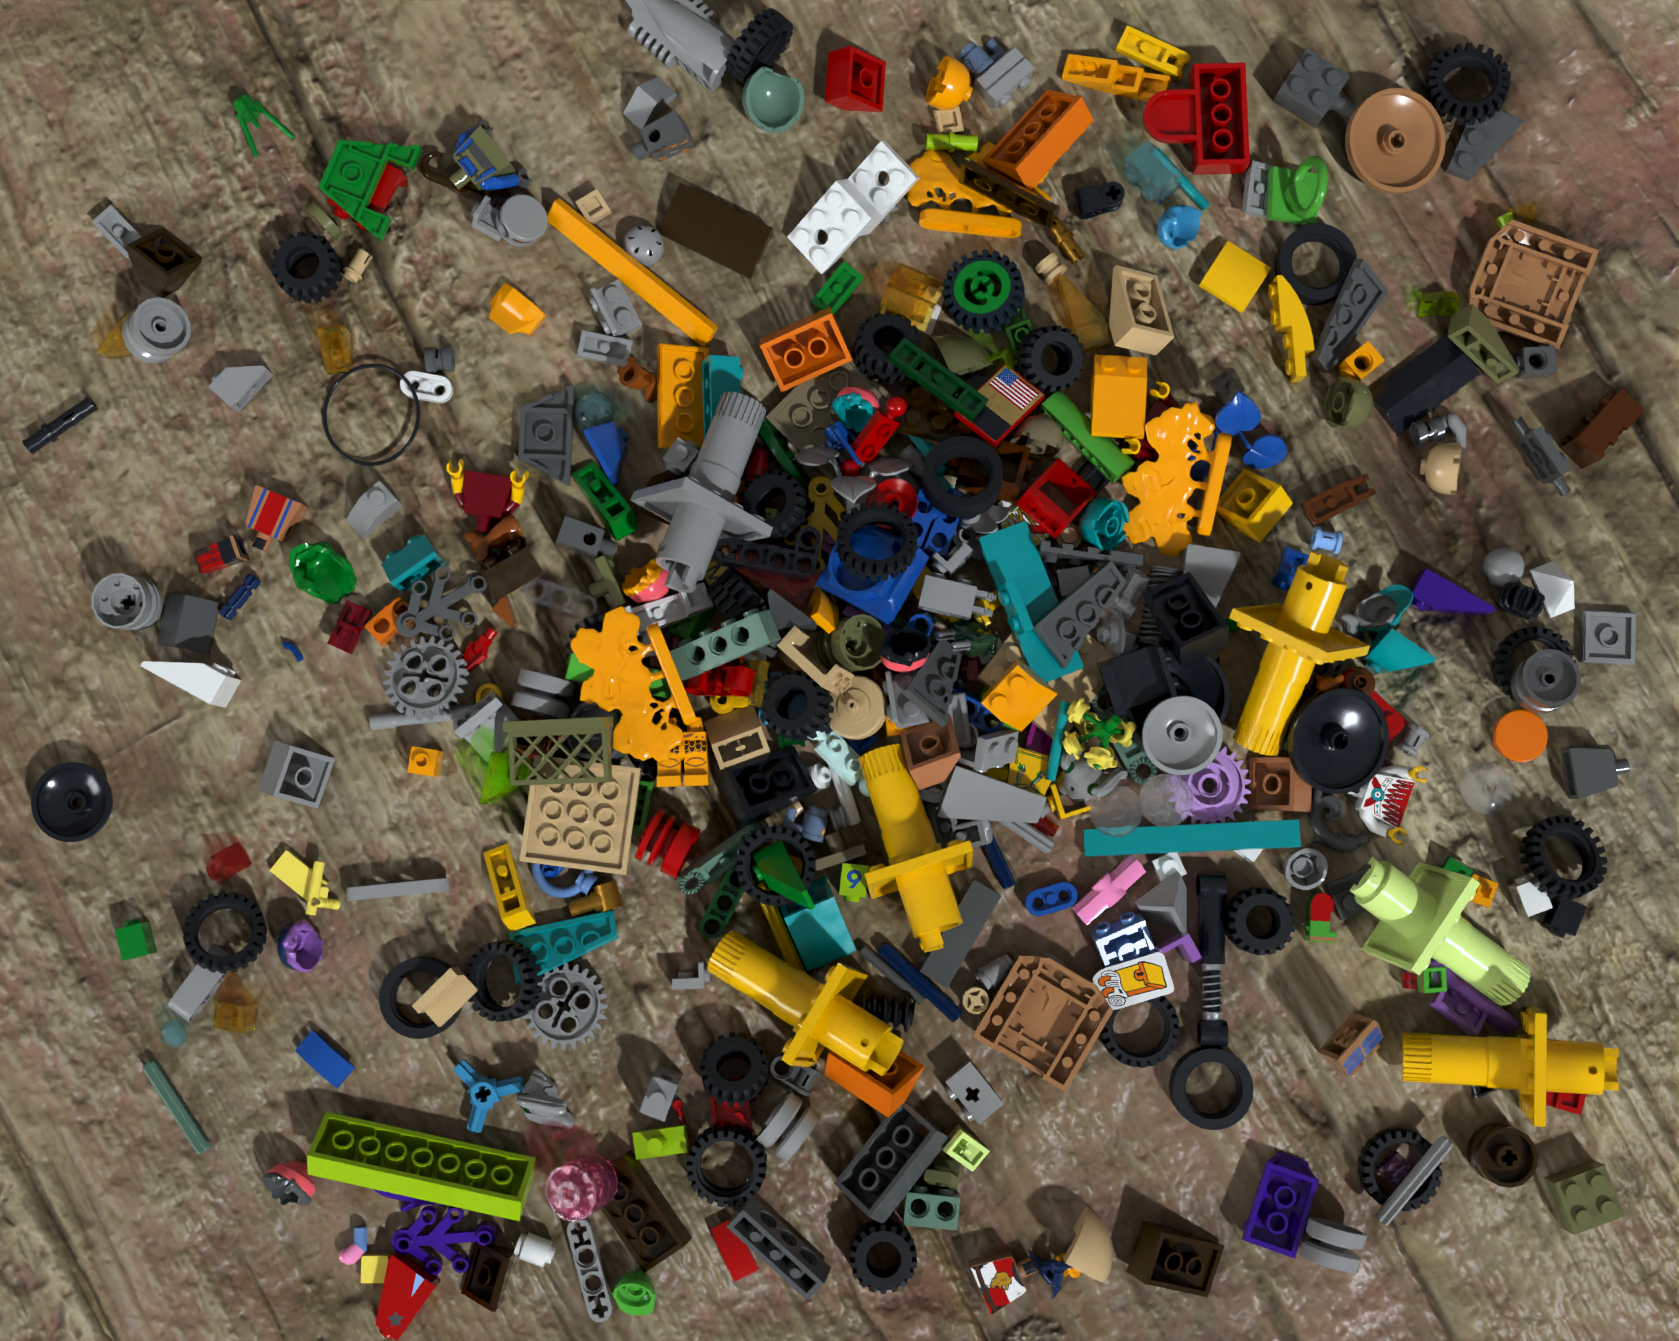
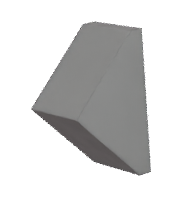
M659 77L651 79L637 86L623 115L641 130V128L650 124L677 96V93Z

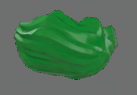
M324 541L315 544L304 543L290 550V570L293 574L295 585L299 590L312 597L322 599L326 603L337 604L355 589L357 578L351 563L347 558L336 552L330 544Z

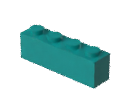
M709 355L702 360L704 439L722 394L725 392H736L744 395L743 391H741L743 367L740 365V357Z

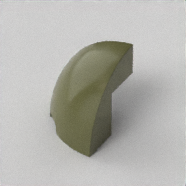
M938 334L929 337L936 357L940 356L943 366L956 376L969 372L971 375H977L996 368L989 353L980 344L968 337L957 334Z

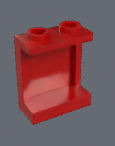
M389 164L386 165L368 209L380 214L384 213L397 187L403 188L407 181L406 176L401 170ZM330 198L328 199L327 203L333 209L332 213L343 220H346L348 217L356 221ZM357 221L355 222V225H356V226H358L359 228H361V229L364 230V231L369 232V231L366 230L361 224H359Z

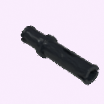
M86 396L85 399L50 423H43L40 426V430L27 439L22 440V442L31 454H35V452L51 441L56 442L59 440L58 436L97 411L98 407L90 397Z

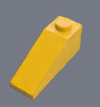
M507 843L483 852L502 921L511 932L536 923L532 906L510 845Z

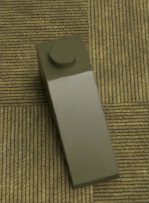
M1471 304L1451 316L1447 337L1497 384L1519 373V367L1492 323L1478 308Z

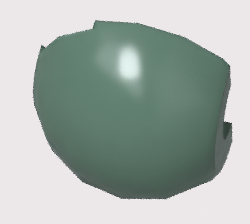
M761 67L748 77L743 88L742 104L747 118L755 127L766 132L779 133L789 129L799 120L804 109L805 95L799 79L775 73L767 67Z

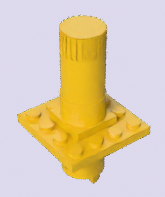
M1311 552L1306 565L1298 566L1283 605L1273 603L1232 609L1229 618L1238 622V627L1247 631L1255 630L1261 633L1260 638L1269 641L1232 737L1242 747L1267 756L1278 755L1315 664L1323 665L1326 662L1334 663L1337 660L1345 661V659H1355L1356 657L1367 655L1371 645L1331 627L1348 585L1344 580L1349 568L1346 563L1325 554Z
M903 744L880 747L865 753L858 759L882 832L881 837L889 862L887 867L884 864L872 866L869 868V872L864 874L871 900L899 891L914 938H920L921 943L919 945L924 952L944 948V942L940 932L952 929L963 923L948 875L972 868L973 848L970 840L964 842L963 839L947 843L948 847L942 849L940 843L937 844L918 787L908 770Z
M734 930L729 931L722 938L712 953L707 966L708 972L769 1009L774 1015L794 1027L792 1031L797 1034L794 1039L790 1038L784 1045L782 1050L784 1056L781 1059L790 1066L815 1067L825 1048H828L864 1072L871 1069L883 1076L898 1056L903 1045V1039L891 1033L892 1026L853 1003L868 977L861 970L838 963L836 967L832 966L825 977L827 983L823 984L805 972L792 967Z
M1525 1006V1012H1520V1028L1525 1030L1524 1034H1516V1037H1477L1403 1032L1402 1081L1486 1086V1088L1517 1090L1519 1092V1109L1524 1112V1115H1526L1533 1126L1546 1127V1092L1602 1095L1603 1090L1619 1091V1082H1617V1057H1619V1049L1603 1048L1602 1042L1547 1039V1014L1536 1006Z

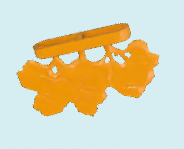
M988 141L981 147L979 153L974 152L968 158L988 168L982 160L996 145ZM928 149L922 157H918L910 163V168L920 179L907 192V200L912 206L917 207L926 205L928 201L932 200L942 208L922 210L919 216V225L929 230L1001 238H1017L1021 235L1022 222L1017 218L1007 216L1012 212L1010 209L959 183L961 167H957L951 156L945 151ZM1049 171L1045 173V175L1038 181L1037 184L1042 183L1044 181L1046 175L1049 174ZM1037 185L1030 190L1051 201V197L1039 189ZM939 187L944 191L946 201H943V197L938 198L935 188ZM927 191L933 194V198L927 196ZM955 193L954 198L950 199L949 194ZM958 198L968 199L973 204L972 212L951 210V203ZM996 205L1000 216L979 213V208Z
M1197 402L1186 403L1182 409L1171 407L1164 411L1160 417H1155L1146 423L1144 428L1147 440L1152 448L1157 451L1159 458L1156 462L1147 460L1138 466L1136 472H1129L1121 477L1127 494L1137 497L1140 501V504L1128 512L1129 523L1125 522L1123 531H1126L1125 536H1128L1133 544L1145 542L1150 537H1154L1159 552L1173 557H1178L1180 551L1185 550L1187 544H1192V536L1187 529V521L1192 517H1199L1197 533L1210 536L1232 440V434L1219 433L1214 450L1212 452L1206 450L1203 439L1213 432L1215 421L1212 416L1200 412ZM1195 433L1201 434L1200 440L1194 436ZM1190 439L1198 445L1196 450L1200 451L1199 454L1191 451L1188 447L1187 442ZM1191 455L1196 457L1192 461L1188 460ZM1200 459L1210 463L1207 482L1193 481L1190 477L1192 465ZM1196 488L1205 490L1200 510H1195L1187 504V499ZM1178 513L1186 514L1184 518H1177Z
M620 606L605 613L602 632L599 633L595 629L580 628L577 631L576 637L571 641V649L579 663L586 664L594 669L593 676L583 681L580 700L589 704L595 702L599 708L607 712L614 709L621 711V719L613 731V749L623 754H631L634 758L642 761L652 757L658 762L663 760L669 761L671 749L680 745L684 737L682 730L677 725L669 723L670 710L672 708L678 709L685 725H691L698 721L658 622L646 627L651 643L645 645L637 639L640 627L639 616L634 615L632 612H626L625 608ZM633 645L636 646L638 650L631 652L629 650V647ZM653 650L662 668L661 671L654 674L641 661L649 651ZM661 678H666L672 693L671 697L664 702L654 699L649 690L650 684ZM657 703L658 707L652 708L650 704ZM663 709L664 711L660 712L663 717L655 725L652 722V718L655 712ZM666 722L667 728L662 730L661 726Z

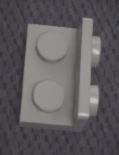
M619 279L597 290L595 287L590 288L593 296L589 298V301L595 312L601 311L604 319L600 322L607 335L612 333L613 337L621 338L643 327Z
M966 543L961 548L956 545L948 553L946 560L935 551L931 556V570L935 573L946 575V578L950 580L971 558L973 549Z
M917 670L893 675L891 671L885 672L886 680L883 681L885 696H889L890 705L886 706L889 721H893L898 729L929 723V716L902 694V691Z

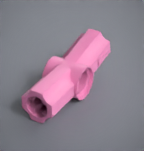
M1132 855L1128 856L1111 873L1108 872L1091 887L1092 890L1075 904L1072 909L1088 925L1107 907L1110 908L1127 893L1126 890L1146 872L1145 869Z

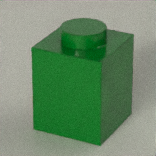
M139 918L123 922L124 927L115 930L122 961L157 953L150 922L140 923Z

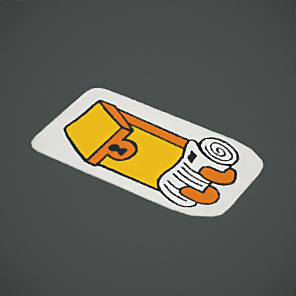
M1159 952L1104 968L1093 977V983L1097 985L1113 1010L1167 995L1174 991V984L1165 956Z

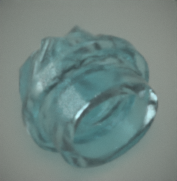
M179 1019L169 1022L159 1029L161 1033L160 1039L167 1046L180 1047L187 1039V1027L185 1024L182 1025Z

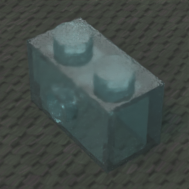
M1145 141L1124 159V177L1131 184L1135 183L1148 201L1152 200L1158 206L1181 187L1182 174L1148 141Z

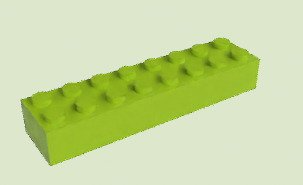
M325 1112L307 1154L308 1175L520 1221L534 1178L536 1158Z

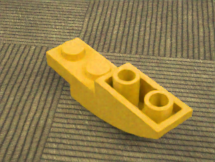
M1277 275L1268 287L1269 299L1273 300L1274 308L1270 314L1271 324L1275 325L1276 333L1286 332L1283 335V347L1285 350H1288L1285 371L1287 375H1290V383L1301 382L1307 376L1305 356H1309L1315 350L1313 335L1308 317L1299 297L1288 281L1282 275Z

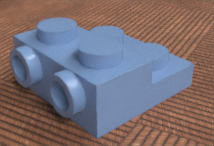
M1139 912L1123 913L1119 917V921L1112 924L1109 922L1100 923L1095 927L1096 931L1090 933L1104 968L1156 953L1146 922Z

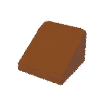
M505 596L496 603L492 611L514 629L518 627V623L510 599Z

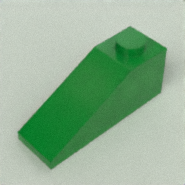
M594 461L571 474L598 518L616 542L639 529L633 509Z
M781 840L752 854L757 865L753 866V869L759 881L765 879L769 889L810 910L815 908Z

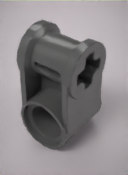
M784 1053L775 1054L770 1061L772 1075L800 1094L810 1097V1089L816 1078L821 1077L822 1072L814 1067L789 1066L786 1072H777L774 1068L775 1063L782 1059Z

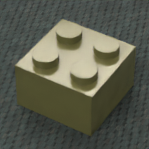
M1590 1160L1543 1178L1562 1228L1573 1235L1625 1217L1606 1166L1600 1162Z

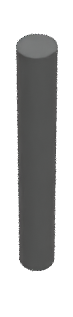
M865 945L859 951V954L913 1001L916 1000L915 1002L918 1005L926 998L868 946Z

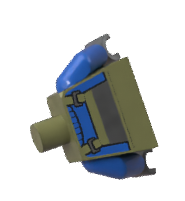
M480 120L478 127H473L459 135L453 158L461 168L449 177L458 190L470 181L473 182L479 191L498 190L515 186L525 189L529 186L532 179L526 180L522 178L526 175L527 170L522 168L517 175L514 173L516 170L491 139L493 128L484 129L486 121Z

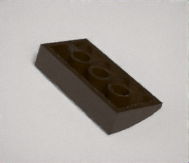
M968 157L963 158L960 168V184L1050 231L1060 214V206Z
M680 183L662 221L659 233L661 236L751 279L773 236V228Z
M631 1149L583 1183L643 1272L648 1271L683 1248L692 1239L639 1160H636V1156Z

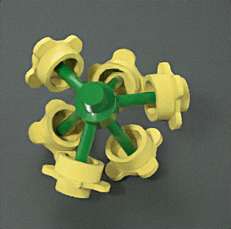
M1081 697L1078 702L1074 700L1068 706V720L1071 724L1074 722V726L1078 728L1080 735L1076 731L1071 734L1067 730L1064 731L1066 737L1062 741L1064 750L1069 755L1074 754L1078 760L1080 759L1079 753L1086 750L1084 742L1097 737L1100 740L1099 746L1091 747L1089 752L1084 753L1087 763L1092 768L1100 770L1115 768L1117 761L1113 759V749L1108 747L1109 741L1111 743H1121L1123 747H1129L1132 744V734L1136 731V724L1134 722H1124L1117 715L1100 721L1094 712H1088L1090 706L1085 703L1084 698Z

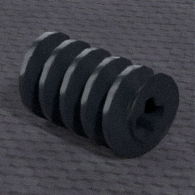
M863 991L860 1007L888 1025L891 1022L894 1031H897L900 1024H903L904 1032L907 1033L912 1026L916 1000L913 1001L911 1007L907 998H904L899 1005L896 996H893L890 1003H888L887 995L884 994L880 1001H877L876 993H872L869 1000H867L866 992Z

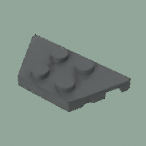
M568 385L566 389L555 394H548L537 402L528 403L522 406L520 411L518 459L566 486H571L574 385Z

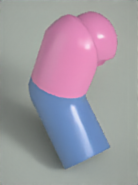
M367 1226L353 1227L354 1242L339 1253V1260L347 1265L354 1264L366 1253Z

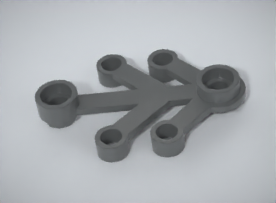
M444 566L436 567L433 571L434 582L428 606L419 612L421 596L427 592L428 586L422 580H414L410 585L411 596L407 611L399 614L396 619L398 632L406 637H413L419 632L439 636L445 641L453 639L455 630L452 626L447 624L437 626L424 622L432 616L461 622L466 627H473L477 623V615L474 612H461L448 609L447 607L472 592H484L488 584L481 573H470L466 577L464 585L441 598L444 584L450 578V570ZM440 569L446 571V576L443 579H439L437 576ZM477 578L482 580V585L479 588H476L473 584ZM417 583H422L423 590L417 593L414 587ZM471 614L473 621L466 624L464 618L466 615ZM409 619L414 621V626L411 629H407L405 626L406 621ZM444 628H449L451 631L448 637L442 636Z

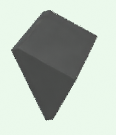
M771 589L767 594L770 613L781 637H785L794 625L807 633L819 632L821 626H818L815 621Z
M168 593L157 644L210 654L221 603L185 594Z

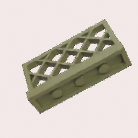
M613 716L503 722V732H508L510 786L612 782L610 727H614ZM602 733V746L596 751L588 741L594 734ZM555 735H562V736H561L560 739H558ZM569 735H573L580 742L573 752L563 744ZM545 736H548L555 743L548 753L539 745ZM517 737H524L531 744L524 754L517 749ZM583 747L593 755L586 765L576 757ZM558 748L569 756L561 766L552 758V755ZM534 749L544 757L536 767L527 759ZM572 760L582 769L575 778H572L564 770ZM596 760L603 765L604 777H596L589 770ZM547 761L557 770L550 779H547L540 772ZM522 763L532 771L526 780H519L518 768Z

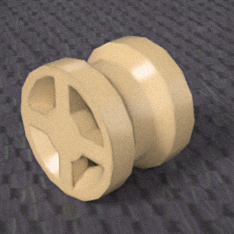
M1053 252L1045 257L1035 267L1037 273H1041L1045 277L1044 281L1046 284L1050 285L1063 275L1067 270V266L1061 264L1058 261V256Z
M968 987L962 994L961 1001L968 1012L980 1014L987 1009L989 997L981 987Z

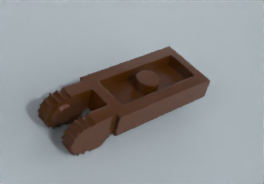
M1364 474L1352 481L1347 480L1301 503L1300 505L1311 526L1314 527L1376 494L1375 489L1372 488L1357 496L1353 489L1354 486L1365 483L1369 479L1368 475Z

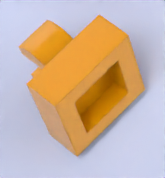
M1471 874L1470 877L1478 881L1480 885L1470 902L1490 908L1498 883Z

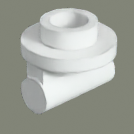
M818 763L806 768L817 788L815 793L830 786L831 773L827 767Z

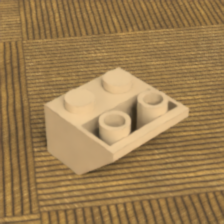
M753 703L745 708H738L728 714H722L703 721L721 771L726 767L771 753Z

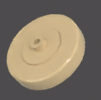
M854 675L851 679L850 687L845 692H840L838 695L832 692L828 693L833 697L834 701L830 703L834 707V713H829L828 717L832 718L828 725L834 732L844 738L861 740L872 736L881 728L887 716L886 706H888V701L883 689L876 682L865 676Z

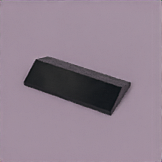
M1448 334L1371 390L1374 407L1396 435L1402 433L1411 426L1412 422L1418 421L1479 375L1473 360L1447 337Z

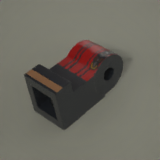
M233 534L225 537V540L196 550L193 555L200 574L211 573L250 560L243 539Z

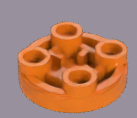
M1520 709L1504 713L1497 720L1493 728V748L1504 758L1513 762L1531 761L1541 755L1547 745L1548 732L1543 720L1528 710Z

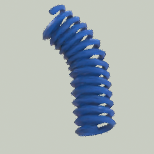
M283 641V648L289 649L294 654L293 656L296 657L297 662L304 659L295 644Z

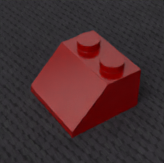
M851 45L828 52L825 102L842 110L882 112L886 62Z

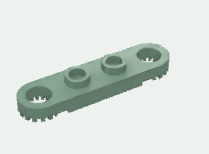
M1106 689L1100 690L1090 703L1092 711L1100 721L1104 718L1110 719L1114 715L1111 706L1107 710H1102L1096 704L1099 696H1107ZM1126 714L1118 716L1124 722H1129ZM1136 731L1132 734V744L1129 747H1123L1118 742L1111 743L1129 776L1135 783L1145 785L1155 779L1157 773L1156 765L1148 758ZM1139 764H1146L1149 767L1150 775L1148 778L1141 779L1137 776L1136 768Z
M758 821L745 826L681 871L676 879L681 892L687 895L690 893L692 895L694 892L697 893L698 889L701 890L704 885L712 883L736 866L739 850L745 840L753 832L765 828V824ZM694 876L696 878L692 883L686 884L687 879H690V877L693 878Z

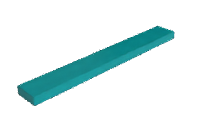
M1299 820L1084 829L1085 857L1301 847Z

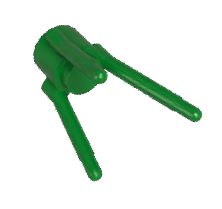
M250 95L239 96L233 102V107L237 112L236 118L241 124L254 157H258V152L246 122H252L257 129H260L261 126L257 121L260 115L259 112L290 139H295V136L262 106L260 101L254 102Z

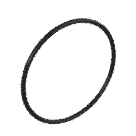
M364 364L345 372L330 388L323 407V426L332 447L348 461L364 466L382 465L403 454L414 440L420 423V404L414 387L399 371L381 364ZM364 368H382L398 375L410 388L416 404V423L406 445L390 458L377 462L355 460L343 453L334 443L327 425V408L333 391L345 377Z

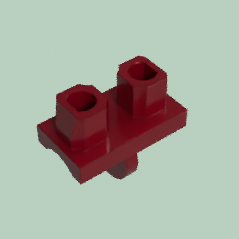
M346 601L327 644L353 655L372 611Z

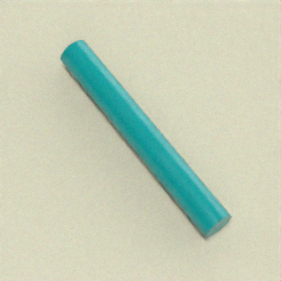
M1159 148L1151 154L1202 211L1211 205Z
M1060 701L1045 776L1046 780L1056 781L1063 745L1062 741L1064 740V731L1066 730L1068 720L1067 711L1069 709L1068 706L1071 704L1069 702Z

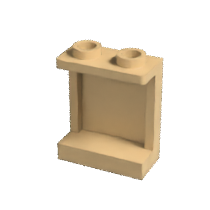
M794 625L777 646L822 688L836 695L840 692H845L850 687L854 674L838 664H835L827 672L808 654L816 644V639Z

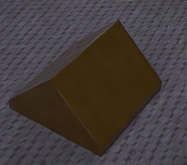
M475 1242L461 1293L491 1312H496L503 1301L515 1256L514 1249L496 1244L482 1246Z

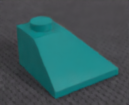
M1393 628L1377 633L1370 644L1367 655L1361 657V660L1366 663L1365 667L1376 674H1379V672L1383 674L1416 668L1433 663L1436 659Z

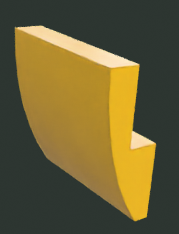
M1227 241L1199 284V287L1240 313H1243L1271 267L1230 241Z

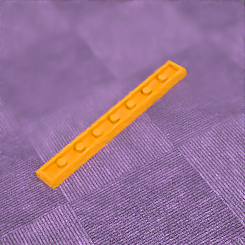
M558 198L553 202L547 216L548 222L700 346L706 347L709 345L718 329L715 323L563 200Z

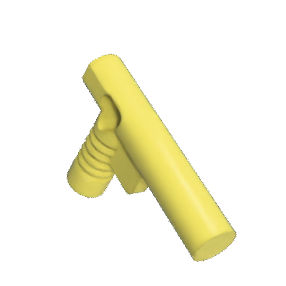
M314 861L305 914L316 915L317 907L339 910L340 900L327 898L329 888L321 887L325 862ZM313 897L318 901L315 905H311Z

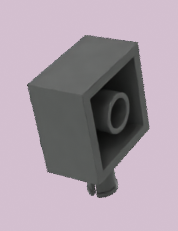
M1308 48L1273 100V102L1315 129L1327 111L1333 110L1349 121L1354 110L1357 108V106L1341 97L1342 93H1340L1350 75Z

